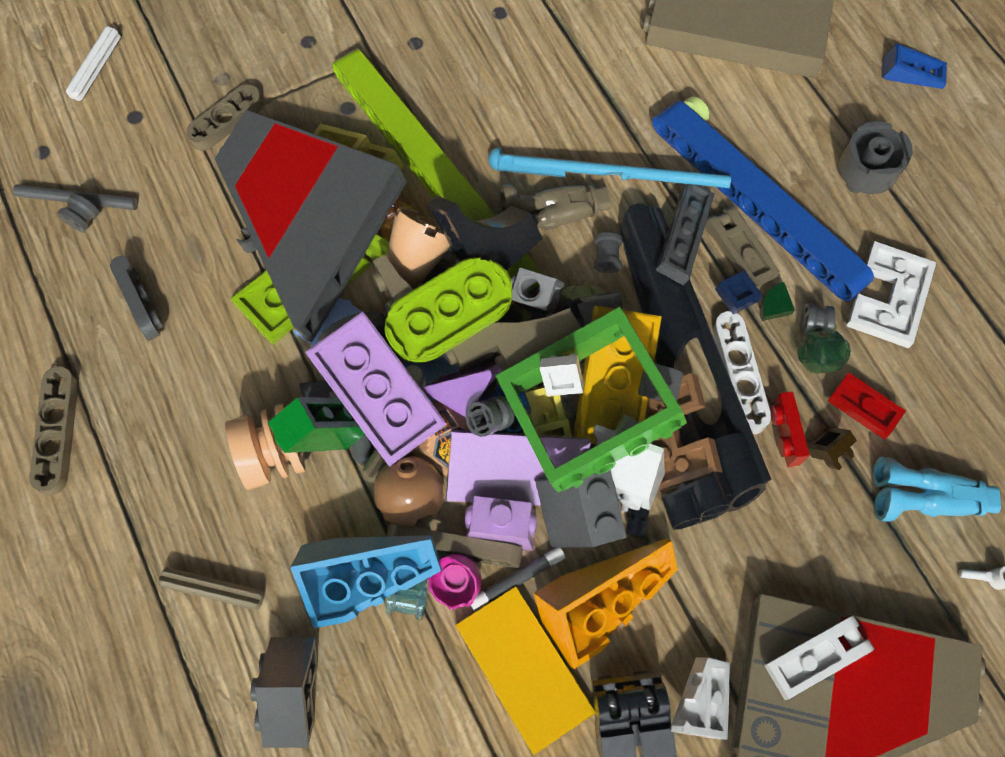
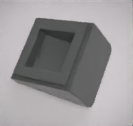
M655 364L677 401L683 372ZM643 369L638 395L662 402Z

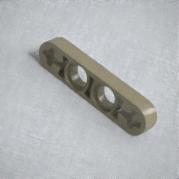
M60 366L49 369L43 375L41 381L29 476L31 486L48 496L61 492L68 480L78 380L68 369ZM63 377L66 383H61L58 390L54 383H59ZM55 407H63V417L56 422H50L48 419L50 411ZM53 438H59L60 448L53 454H46L44 449L46 443ZM44 461L50 462V466L45 464ZM51 472L55 475V479L49 480L48 485H46L42 480L49 477Z
M391 524L388 526L386 537L432 535L439 556L461 554L468 556L474 562L508 568L520 567L523 549L516 545L404 525Z

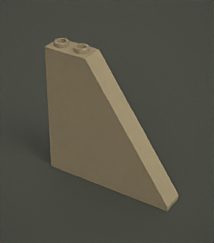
M650 0L648 10H653V14L646 15L643 32L648 33L646 45L816 78L825 58L834 0Z

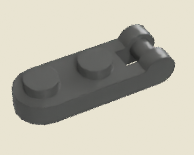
M124 256L115 257L110 263L111 271L144 337L150 341L161 335L159 329L164 327L155 310H149L146 303L151 302V299L142 284L137 286L140 281V275L132 267L130 261Z

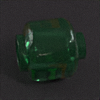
M812 331L802 339L797 350V356L809 373H834L842 370L850 358L851 349L848 341L838 331Z

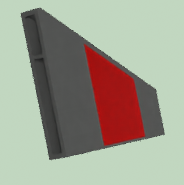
M246 110L224 145L220 148L215 161L293 327L307 341L312 343L407 181L397 164Z

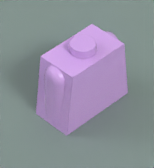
M474 496L471 505L465 512V536L512 544L521 547L523 550L533 551L537 516L532 503Z

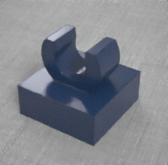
M745 270L718 283L715 288L733 315L759 302L763 296Z

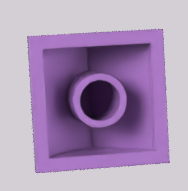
M493 362L470 368L462 373L459 371L440 376L424 387L425 393L466 417V411L472 403L481 401L484 396H488L497 379L496 375L500 373L499 368Z

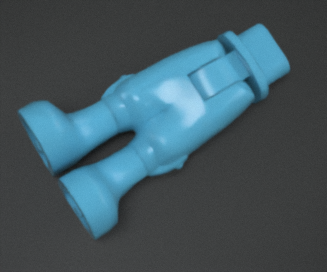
M879 457L874 465V483L877 487H884L877 494L874 502L875 516L879 521H894L903 511L917 510L922 514L932 517L939 515L968 516L973 514L984 516L986 512H1000L1001 499L999 487L986 485L983 480L975 481L967 477L940 472L934 468L914 470L904 467L901 463L890 457ZM891 487H917L921 489L923 493L908 492Z

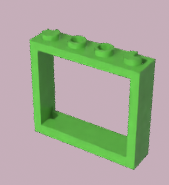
M621 307L616 308L496 375L549 483L558 493L573 486L578 488L583 484V479L594 473L603 474L615 467L618 460L628 455L633 457L643 453L653 441L661 437L663 439L673 436L672 432L687 424L682 409ZM625 337L666 409L556 468L519 394L543 381L540 371L542 358H550L553 355H556V357L569 356L574 353L580 361L618 339Z

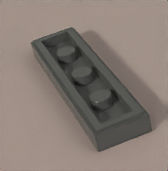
M683 185L656 267V271L683 286L690 279L715 194L701 185Z

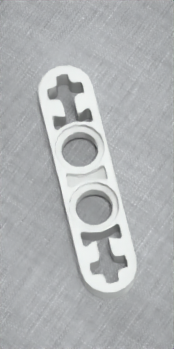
M726 311L718 316L714 324L713 334L715 342L746 418L751 412L749 403L757 400L752 405L754 415L761 416V419L757 424L752 419H749L748 423L752 433L758 434L770 423V408L745 322L738 313L733 315L731 311ZM725 322H728L730 327H735L732 333L733 342L728 343L731 338L729 330L726 328L722 329ZM732 350L741 351L746 361L742 364H735L730 360L728 353ZM740 380L750 381L754 386V392L752 394L741 393L737 388V382Z

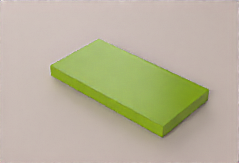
M364 256L346 286L370 267L369 261ZM267 270L230 298L232 303L272 346L294 329Z

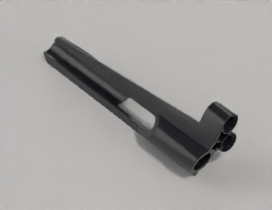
M637 203L629 206L621 224L620 235L623 238V248L642 313L661 316L655 354L656 363L681 371L678 363L684 347L693 338H698L722 400L721 415L713 425L705 424L699 418L697 411L684 415L687 424L679 428L683 446L705 438L714 439L723 471H713L712 475L692 483H682L678 485V490L665 497H661L672 529L679 530L713 520L727 511H736L747 506L764 492L766 484L772 479L690 279L683 286L656 271L669 230L661 208Z

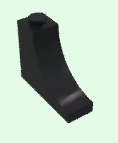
M435 196L427 203L459 262L469 258L492 260L500 264L507 271L543 239L537 227L538 221L536 217L527 210L523 211L510 206L494 217L483 220H470L463 214L456 203L440 196Z

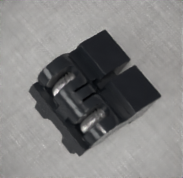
M647 671L634 672L630 676L616 678L603 676L592 681L597 725L596 743L599 757H637L636 746L640 757H677L674 732H671V711L668 693L659 672L648 673Z

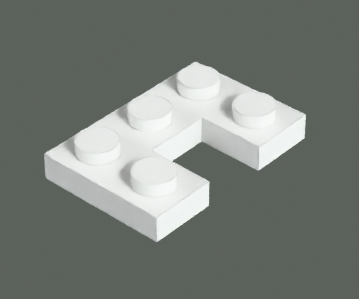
M874 241L870 247L866 264L873 271L875 278L893 283L889 299L886 304L858 294L853 301L846 326L910 348L916 337L936 262Z

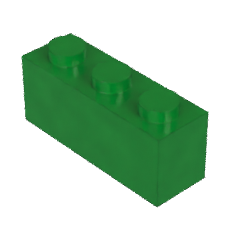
M297 397L267 422L274 433L275 442L282 448L284 453L347 450L365 436V433L339 398Z

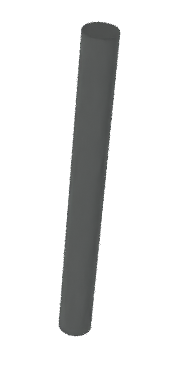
M18 184L13 187V194L16 197L69 203L68 198L75 193L87 199L94 206L136 210L138 205L137 199L132 197Z

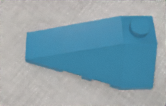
M432 535L333 538L304 544L300 547L290 568L313 628L349 622L356 618L359 612L372 605L376 607L382 604L388 596L399 590L405 591L439 573L442 566Z

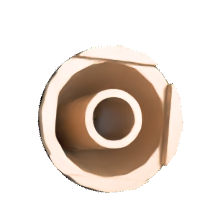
M399 207L395 213L386 257L399 276L413 289H416L423 283L451 246L435 219L431 217L426 219L418 216V211Z

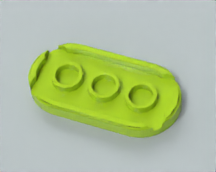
M469 258L404 295L391 306L387 314L385 334L390 347L397 355L412 362H427L440 357L504 316L512 301V282L509 274L497 262L481 260V258Z

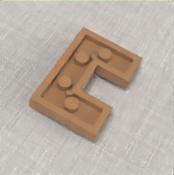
M693 373L683 376L677 402L684 415L706 407L698 375ZM648 399L645 420L666 409L664 403ZM678 429L672 432V437L667 439L661 437L650 443L664 448L665 474L657 492L663 493L678 488V485L682 483H692L712 475L713 471L723 472L714 439L705 438L683 446Z

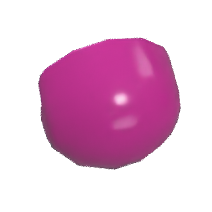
M449 554L440 557L441 571L428 578V587L437 602L451 610L465 606L469 607L475 601L482 588L481 572L476 562L468 556L461 554Z

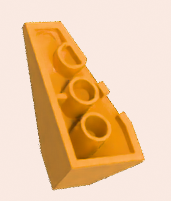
M666 538L565 574L534 592L541 621L570 667L576 669L602 652L611 642L608 638L621 623L626 626L634 618L631 612L643 599L650 600L678 570L672 541Z

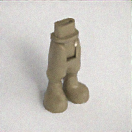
M505 184L500 187L502 211H505L510 206L523 211H540L537 214H533L538 221V229H555L558 226L580 221L587 217L598 216L599 211L611 209V201L606 187L594 189L593 185H588L587 188L583 185H570L544 189L529 196L519 195L512 184Z

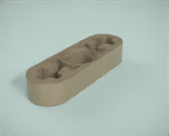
M241 85L191 122L186 130L191 145L200 151L211 149L232 133L235 125L246 110L258 113L263 105L259 90L253 85ZM223 113L233 114L232 118L227 122L217 120ZM199 133H202V134H204V135H205V134H207V135H206L205 137H202V136H200V135H198V134H199Z

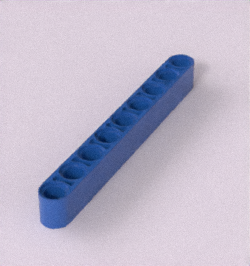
M680 100L674 101L652 119V124L657 134L700 173L731 176L730 188H717L838 298L844 301H851L874 280L873 271L862 259L684 102Z

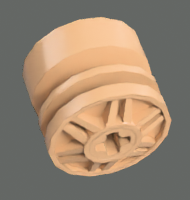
M284 403L275 405V415L286 407ZM267 408L261 410V427L257 428L255 422L248 414L225 422V432L232 459L239 477L247 490L270 484V467L276 466L282 478H288L290 473L287 461L291 462L297 474L306 472L304 452L284 453L282 448L275 442L274 433L267 423L272 419Z

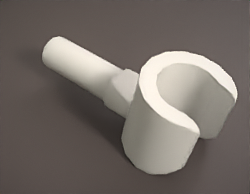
M1005 566L990 571L959 570V577L983 580L989 582L994 589H1005V580L1003 578Z

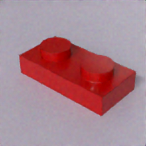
M849 372L827 400L884 440L890 436L906 410Z
M794 392L780 393L770 406L771 421L773 425H777L780 436L778 438V450L780 456L785 457L787 467L800 466L810 454Z

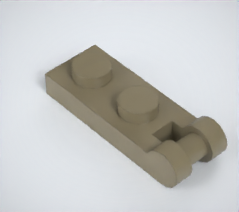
M731 206L724 209L719 216L712 215L707 218L705 225L707 233L715 238L738 273L745 270L756 287L778 276L780 271L735 207ZM729 226L732 227V229L726 231L724 227Z

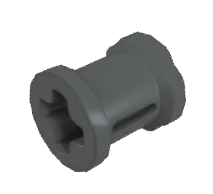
M604 232L595 236L594 244L597 247V258L594 260V269L598 272L613 273L621 270L622 261L619 260V247L622 246L623 238L619 234Z

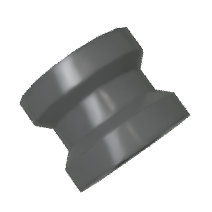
M73 193L68 198L69 204L65 208H60L57 215L73 229L85 233L88 229V222L96 218L100 212L87 199Z
M805 304L800 320L801 335L807 336L812 331H822V333L826 334L828 332L830 335L820 337L830 338L835 325V308L833 306L816 308L814 304Z

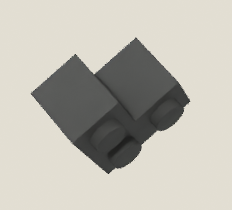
M271 637L266 653H261L259 676L252 679L250 695L251 701L257 702L254 726L255 731L261 732L263 748L309 747L315 721L312 688L318 667L315 637Z

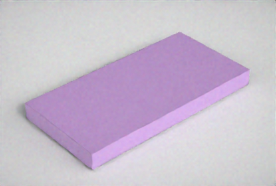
M364 312L358 314L305 352L389 467L447 425Z
M451 430L446 501L472 502L474 496L529 502L532 505L540 506L534 480L544 478L546 475L525 434L494 432L491 435L479 437L471 431ZM539 435L556 468L590 450L591 440L586 437Z

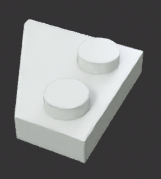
M708 657L695 658L672 723L671 732L728 740L730 663Z

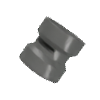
M496 395L486 400L472 403L466 411L465 418L467 426L473 434L485 437L511 426L515 414L507 398Z

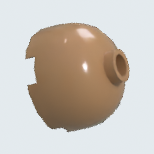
M404 456L390 467L386 463L375 479L374 504L383 513V518L386 521L397 525L413 526L417 525L418 519L425 518L430 514L434 517L443 504V484L438 470L426 459L417 456Z

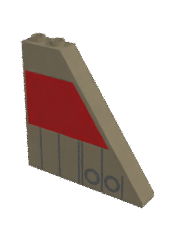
M760 594L752 600L730 757H899L978 722V717L982 713L983 698L980 694V679L983 677L986 667L985 659L982 657V645L854 616L859 623L857 629L864 640L869 639L875 650L794 697L784 700L764 665L852 615ZM844 635L838 638L845 651L851 648Z

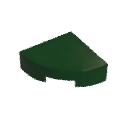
M785 282L775 285L766 294L760 309L761 321L792 315L795 311Z

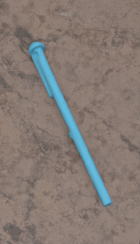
M501 147L493 149L488 156L489 165L496 171L565 177V172L619 175L621 180L633 178L730 188L731 176L503 154Z

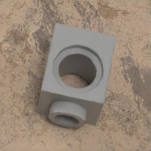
M519 268L518 274H515L511 280L512 300L555 314L565 283L550 276ZM538 282L540 292L536 297L530 298L529 288L533 283Z

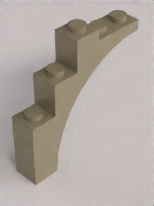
M383 255L373 260L376 273L371 275L379 292L381 293L386 290L391 300L387 302L390 310L391 306L398 299L414 289L399 276L386 255ZM570 308L536 320L519 323H493L444 353L450 366L456 364L461 373L497 355L494 361L501 373L579 330L581 327Z

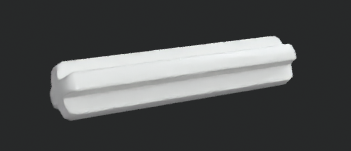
M107 26L103 29L66 88V93L70 98L81 101L121 38L115 28Z

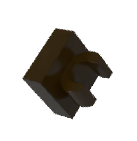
M827 427L808 445V450L812 458L824 460L829 468L840 470L842 466L838 462V458L842 456L843 458L852 459L854 453L850 447L857 440L851 430Z

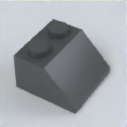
M611 470L603 474L594 473L583 479V484L578 488L573 486L559 493L552 487L547 477L534 480L552 548L595 547L627 537Z

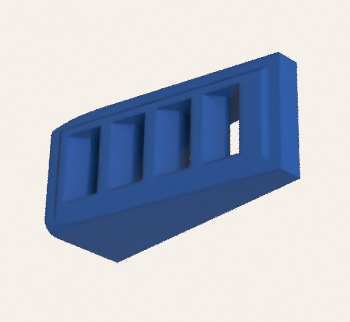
M897 43L883 58L882 78L886 80L943 89L946 86V62Z

